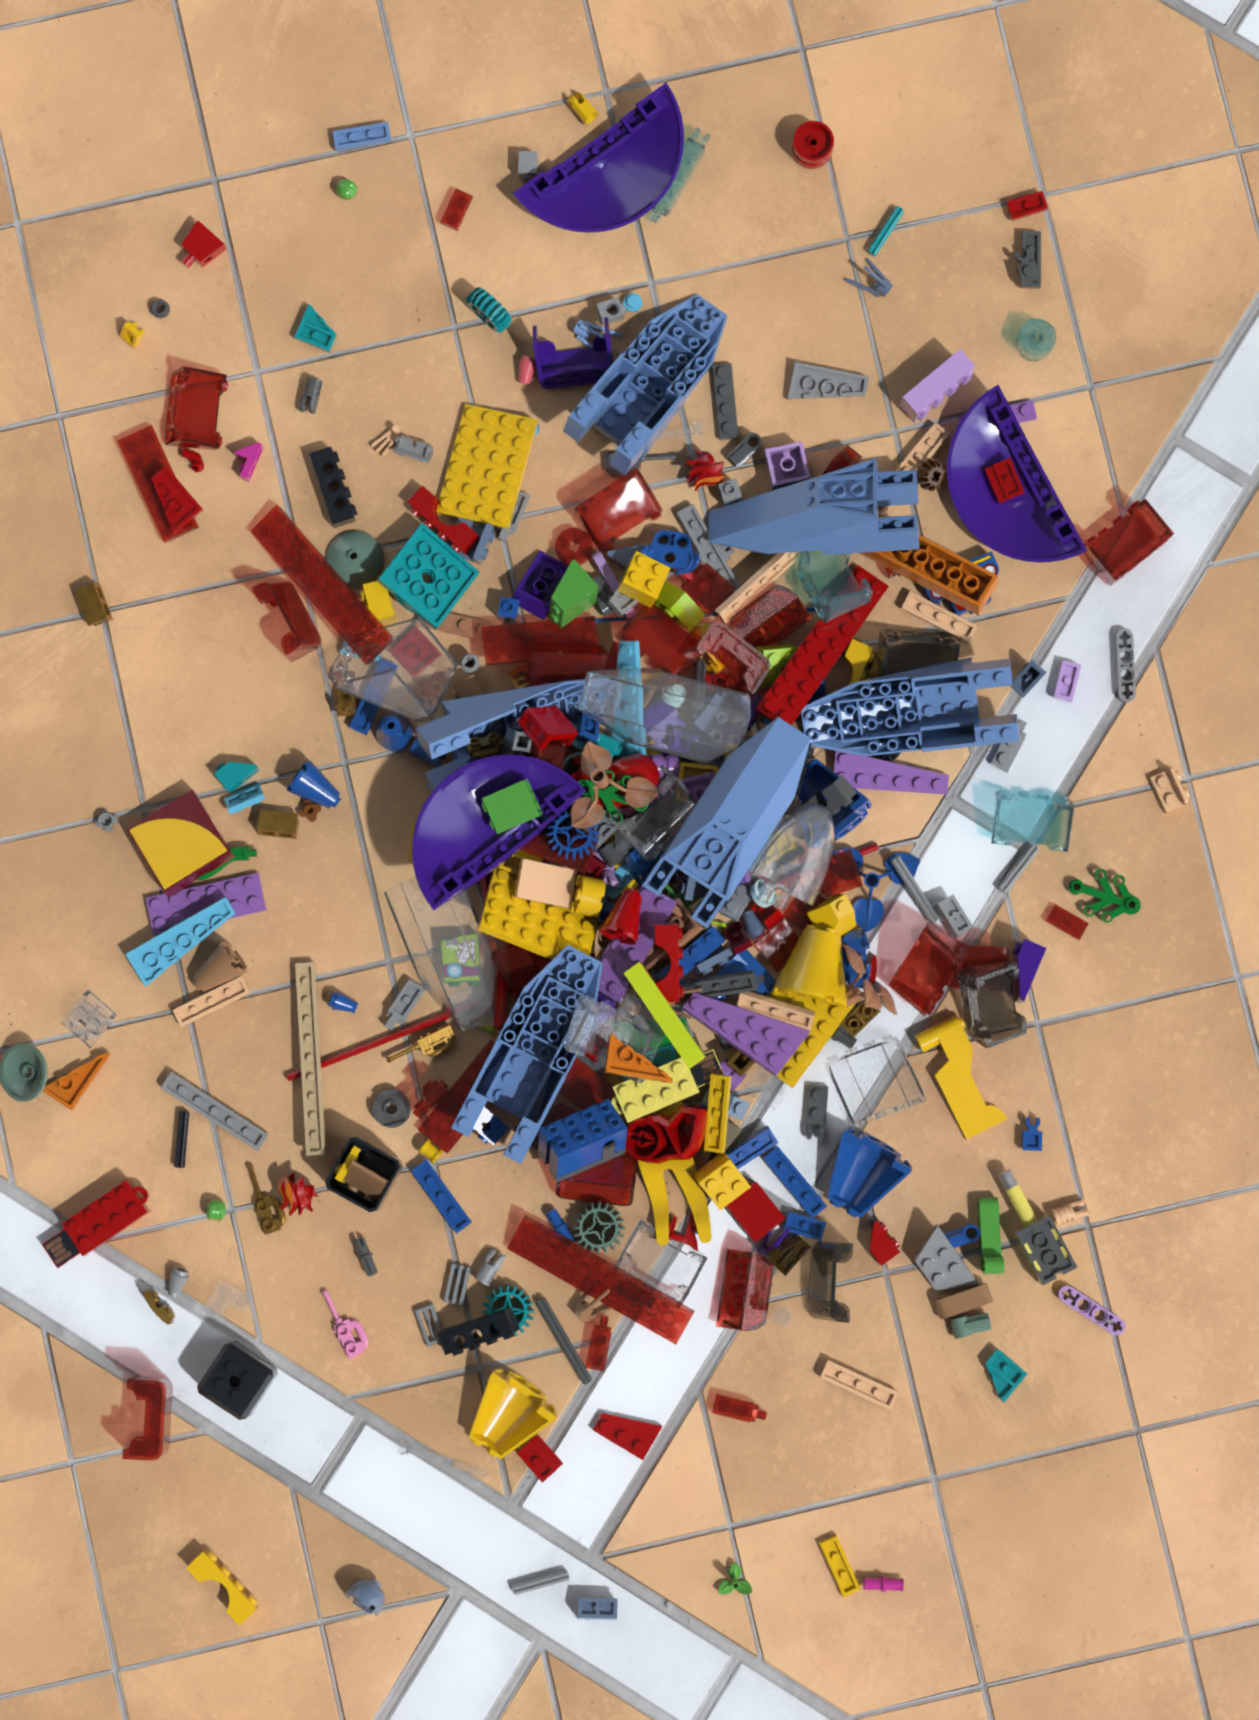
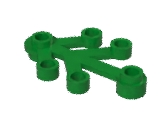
M609 769L607 771H604L605 773L612 774L611 779L613 781L615 777L614 772ZM624 775L622 779L617 781L616 783L622 787H627V784L624 783V779H632V776ZM579 780L578 782L582 787H588V791L580 798L589 797L594 801V783L592 780ZM613 785L605 789L598 788V797H601L611 814L612 822L614 824L621 823L623 816L617 811L612 801L627 804L625 795L614 793L620 789ZM648 805L634 809L638 812H643L648 808ZM614 815H619L621 817L620 820L615 821L613 819Z
M1098 869L1094 874L1104 892L1085 886L1079 879H1074L1068 884V891L1072 895L1083 893L1101 899V901L1083 908V914L1086 917L1093 916L1096 911L1112 903L1120 906L1111 912L1105 911L1102 913L1101 920L1104 923L1111 922L1113 918L1123 913L1129 915L1136 914L1141 908L1140 900L1136 896L1130 895L1124 884L1125 878L1122 875H1116L1113 878V884L1119 888L1123 898L1115 896L1106 878L1107 872L1104 869ZM1099 871L1104 873L1103 878L1097 876ZM1117 877L1122 879L1121 884L1116 883ZM1075 883L1079 884V890L1073 888ZM1130 901L1135 904L1134 908H1129L1128 903ZM1088 907L1092 909V914L1090 915L1086 913V908ZM1105 914L1110 915L1109 921L1104 919Z

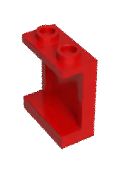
M557 706L527 708L517 722L539 750L545 749L552 740H562L566 746H569L579 733Z
M749 1182L751 1187L726 1207L756 1244L786 1220V1218L757 1182L754 1184Z

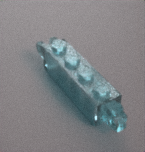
M696 128L692 136L688 137L683 146V155L677 175L667 193L652 209L654 211L650 216V221L657 224L662 215L666 217V215L671 213L703 157L705 146L711 137L710 134L706 133L702 142L699 143L695 140L700 134V129Z

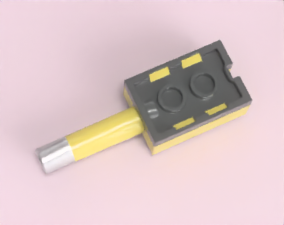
M1011 1169L998 1174V1178L1024 1226L1013 1232L1039 1284L1045 1285L1057 1279L1056 1274L1064 1275L1078 1268L1051 1216L1046 1215L1040 1219L1036 1218Z

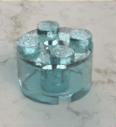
M1029 319L1022 325L1016 337V348L1024 359L1033 362L1046 358L1051 353L1056 342L1055 328L1043 319Z

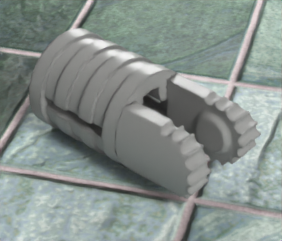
M494 1248L489 1251L482 1266L474 1276L476 1280L488 1287L506 1259V1256L501 1254L492 1266L491 1263L497 1253Z

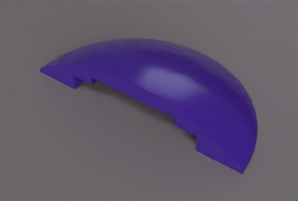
M667 82L636 104V108L622 117L614 126L561 164H557L546 173L543 171L513 192V195L528 211L550 225L573 232L596 233L610 231L626 226L647 214L659 203L671 187L679 170L683 155L684 127L682 115L676 98Z
M996 385L977 399L968 409L957 426L950 444L947 461V480L952 502L958 515L970 532L983 544L1004 556L1016 560L1036 563L1055 562L1086 552L1085 545L1060 502L999 385ZM1011 458L1025 493L999 504L985 468Z
M498 755L482 758L457 769L447 776L432 791L424 803L415 825L412 840V859L415 876L422 894L433 911L464 892L509 859L548 827L553 819H557L558 815H561L576 802L586 790L572 776L557 766L543 760L522 755ZM528 778L543 814L497 834V831H494L490 825L489 820L491 818L489 813H485L482 807V798Z

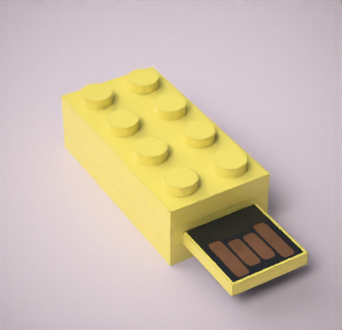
M714 1049L704 1053L706 1057L692 1068H688L681 1057L658 1067V1069L663 1070L673 1079L671 1084L632 1078L613 1086L616 1097L613 1098L611 1103L618 1114H624L627 1123L699 1093V1087L710 1083L712 1073L723 1075L724 1073ZM617 1102H619L621 1109L618 1108Z

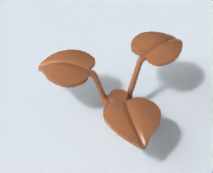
M588 741L582 752L581 769L594 783V801L589 797H582L576 800L571 810V825L574 828L584 829L594 826L601 820L604 810L601 805L596 804L598 802V788L603 789L608 784H612L621 791L627 792L625 801L633 808H642L648 805L658 795V790L651 781L642 777L630 779L627 783V789L609 779L604 771H607L611 766V754L605 748Z
M842 945L846 950L850 965L858 974L855 980L847 986L846 1008L864 1000L865 1007L880 1010L882 1008V1000L885 1008L892 1014L897 1015L893 997L884 986H880V992H876L871 983L865 979L863 981V992L858 987H853L862 977V974L866 973L865 965L861 956L852 947Z

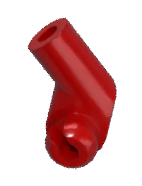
M184 448L181 457L191 461L194 472L203 471L204 462L202 456L199 453Z

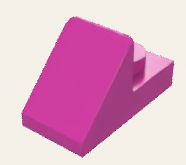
M259 442L234 452L237 458L246 461L241 464L239 469L240 477L244 481L250 482L264 449L263 445Z

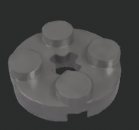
M388 1089L379 1093L372 1105V1113L375 1120L382 1126L396 1128L403 1125L409 1119L411 1103L408 1097L401 1091ZM390 1103L393 1106H397L394 1114L386 1111Z

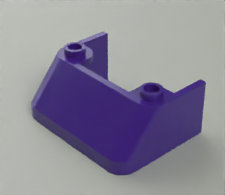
M608 317L604 318L605 333L603 335L605 338L602 339L595 336L593 347L556 351L553 342L549 340L539 341L537 325L533 326V348L539 382L543 388L553 389L596 384L614 363Z

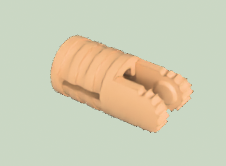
M1084 1199L1051 1209L1056 1226L1090 1215L1087 1209L1074 1213V1209L1085 1205Z

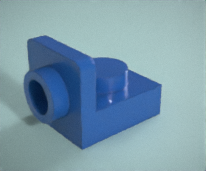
M501 597L498 619H516L520 601L518 599Z

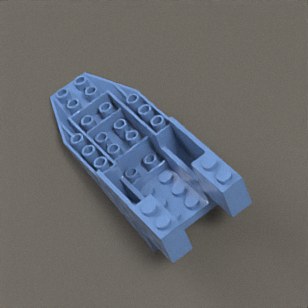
M696 294L653 318L568 416L563 432L577 442L583 438L591 427L601 432L619 445L615 450L610 465L626 475L638 459L640 461L643 460L713 364L728 315Z
M873 458L709 511V542L763 554L823 550V555L920 549L917 515L878 517L877 508L879 506L919 504L917 471L878 472L877 459Z
M972 657L854 682L807 704L803 708L801 716L804 734L811 738L810 746L861 756L918 750L928 752L1019 741L1017 714L980 718L976 689L1012 685L1011 660L1002 659L973 663Z
M616 675L563 681L441 701L444 717L416 728L418 742L431 759L451 752L452 762L425 772L429 790L432 792L439 783L457 769L479 760L469 755L467 745L470 744L471 738L487 737L490 733H501L504 736L507 726L521 727L517 722L527 708L557 706L567 719L576 725H579V716L584 709L600 716V722H602L614 713ZM552 740L545 749L539 750L532 741L530 752H524L522 756L538 758L566 745L562 740Z
M777 717L730 753L645 878L642 886L659 896L678 868L708 888L691 916L692 919L708 928L725 901L729 900L795 798L811 738Z
M567 945L523 988L453 1123L452 1129L469 1137L485 1104L489 1101L522 1118L504 1152V1156L520 1164L523 1162L593 1025L602 962Z

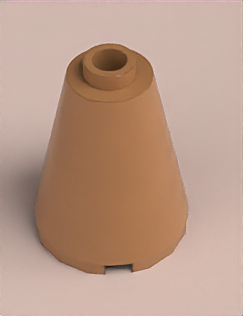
M222 941L193 976V985L197 990L208 991L247 972L245 970L247 966L243 958L237 951L233 952L230 949L232 945L228 942Z

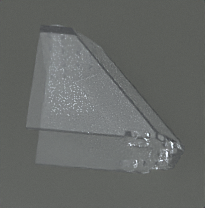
M417 617L361 632L356 636V640L353 643L346 644L341 648L327 676L337 689L419 723L430 721L434 718L435 712L448 689V685L455 675L458 664L422 619Z
M887 1035L882 1037V1042L876 1043L875 1040L863 1044V1048L860 1050L857 1047L844 1051L846 1055L838 1057L835 1054L827 1057V1062L823 1063L847 1128L859 1126L927 1101L897 1036Z

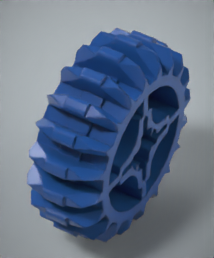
M570 808L569 814L565 810L563 812L564 816L558 815V820H552L554 826L548 825V830L553 831L547 833V837L552 838L548 841V844H555L552 847V851L559 849L557 853L559 857L564 852V859L566 860L569 855H572V860H575V855L579 854L580 859H583L582 852L590 855L588 848L594 850L595 846L592 843H598V839L593 837L599 835V831L594 830L598 828V825L595 824L588 828L589 835L575 828L577 836L570 840L569 832L574 830V827L572 825L560 827L564 822L572 820V808ZM557 833L567 838L566 847L558 841ZM586 841L582 846L572 848L575 842Z

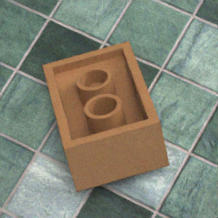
M352 1160L345 1178V1182L348 1183L347 1188L356 1193L360 1190L365 1193L364 1198L373 1203L375 1200L379 1201L390 1181Z

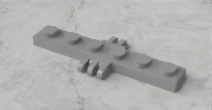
M691 504L677 512V516L700 556L699 564L695 570L700 567L702 570L698 571L696 575L700 577L710 572L723 597L727 600L741 587L727 564V561L731 559L729 556L735 553V550L733 548L726 551L725 549L729 548V546L709 542V530L694 504Z

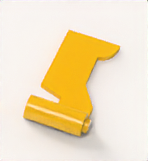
M954 1015L914 1035V1038L922 1053L938 1045L942 1046L948 1061L934 1076L967 1140L1007 1120V1117L998 1107L985 1104L971 1076L973 1048L963 1029L966 1025L961 1017L958 1018Z

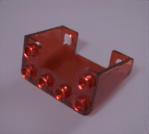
M655 604L651 608L643 605L618 632L619 641H639L640 657L642 658L644 655L649 660L647 663L655 670L659 668L663 673L662 678L668 683H678L695 664L696 660L705 652L703 646Z
M927 922L909 954L891 978L888 986L921 1015L925 1016L928 1014L930 1016L935 1008V1004L942 998L945 992L942 989L945 985L949 987L954 979L952 974L954 971L959 972L968 955L965 953L968 946L930 922Z

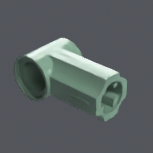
M988 1313L950 1319L954 1339L967 1337L972 1333L991 1330Z

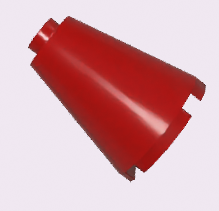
M629 889L622 893L601 926L600 933L613 941L614 938L619 939L622 944H636L642 896L639 895V891Z

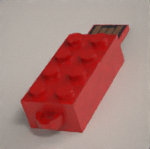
M125 1180L63 1222L61 1225L64 1229L41 1245L57 1269L80 1253L82 1256H87L151 1212L146 1205L149 1198L148 1191L142 1186L134 1187L130 1180Z

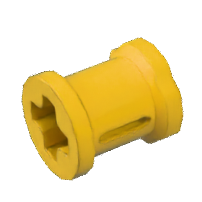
M430 1139L418 1151L419 1154L423 1153L429 1158L432 1164L444 1152L442 1149L436 1148Z

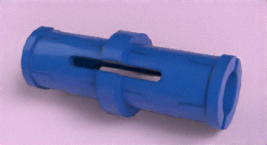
M556 1208L545 1215L555 1229L553 1231L555 1234H558L565 1247L576 1242V1239L567 1227L568 1224L564 1223Z

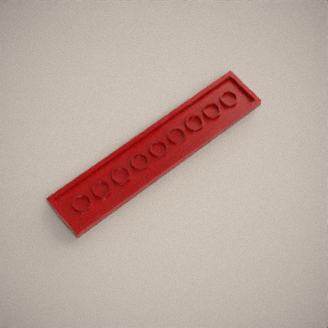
M857 565L759 703L755 712L770 722L779 717L792 725L889 586Z

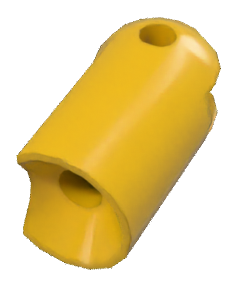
M575 92L574 96L569 95V106L585 125L590 124L597 118L599 113L581 92Z

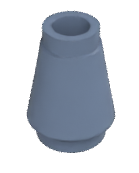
M753 910L745 912L743 919L748 937L751 940L763 937L765 935V928Z

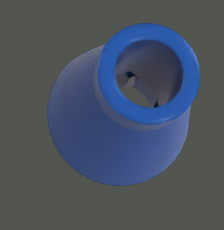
M338 991V993H332L328 1006L332 1007V1010L355 1013L358 1002L353 1001Z

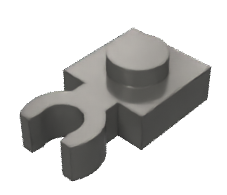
M1028 249L1025 250V258H1021L1019 252L1015 254L1016 261L1021 264L1016 267L1021 285L1040 280L1036 262L1029 261L1030 251Z

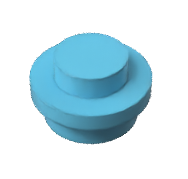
M631 293L624 298L623 303L627 311L637 312L642 307V299L638 294Z

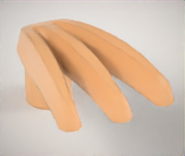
M394 425L391 430L372 443L371 446L374 447L387 438L376 449V452H379L391 441L382 454L384 457L396 441L397 436L400 435V427Z

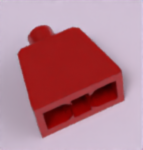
M198 220L181 245L187 254L180 262L187 268L195 261L201 267H204L226 250V246Z

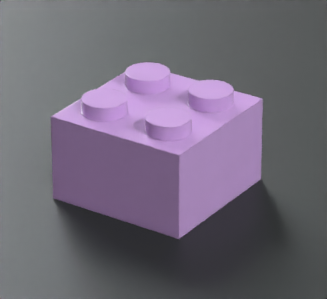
M802 441L765 449L764 457L772 491L810 479Z

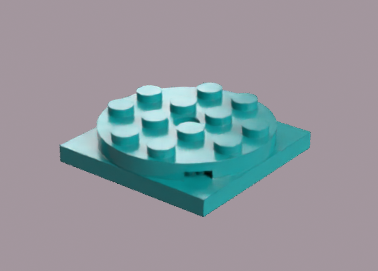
M421 523L403 547L395 554L377 581L390 591L405 609L417 614L436 630L480 572L427 526ZM423 573L429 575V577H430V582H429V583H426V582L423 581V579H422V574H423Z

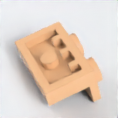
M1173 767L1149 778L1165 813L1189 802V793L1185 787H1182L1180 783L1182 780L1181 776Z

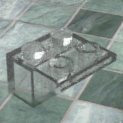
M87 990L74 1001L62 1024L91 1048L111 1026L117 1014L91 991Z

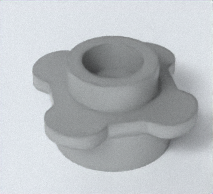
M103 810L95 824L97 827L104 828L106 832H111L113 825L118 822V817L109 814L107 810Z

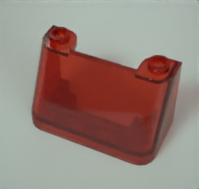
M182 366L173 372L167 409L165 445L217 450L221 447L222 436L216 431L220 395L226 392L228 388L226 374Z
M638 468L620 477L574 509L575 517L600 552L611 550L617 538L646 519L657 520L662 516L661 513L663 512L662 507Z
M263 582L252 587L260 604L269 603L273 608L277 606L280 608L291 632L283 636L281 645L291 662L317 650L321 646V636L295 586L291 582Z

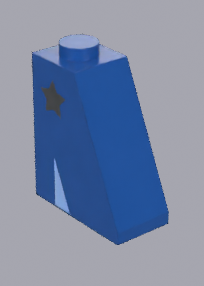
M748 950L736 954L716 973V975H724L753 970L759 985L758 990L753 992L761 995L764 992L766 994L771 992L774 986L773 983L776 982L772 975Z

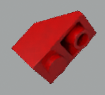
M875 1220L872 1222L868 1250L879 1265L882 1266L900 1253L898 1250L900 1245L894 1237L890 1239L886 1232L889 1230L882 1221L879 1223Z

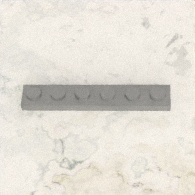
M170 1072L161 1086L163 1090L257 1151L269 1135L173 1072Z

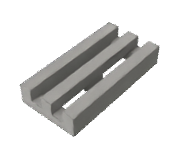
M452 1263L444 1302L463 1306L471 1267ZM455 1268H457L459 1270L457 1274L452 1299H449ZM462 1270H466L460 1301H457Z
M433 1303L414 1310L427 1347L440 1343V1339H437L427 1311L428 1309L432 1312L438 1332L442 1330ZM422 1311L424 1312L427 1324L429 1326L434 1341L430 1342L422 1317L420 1315V1312Z

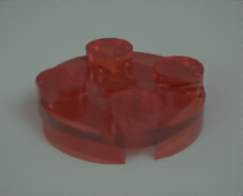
M568 528L562 531L556 540V555L561 562L568 566L574 559L579 565H583L592 556V539L585 531L578 528ZM573 542L575 545L579 544L580 546L576 552L569 550Z

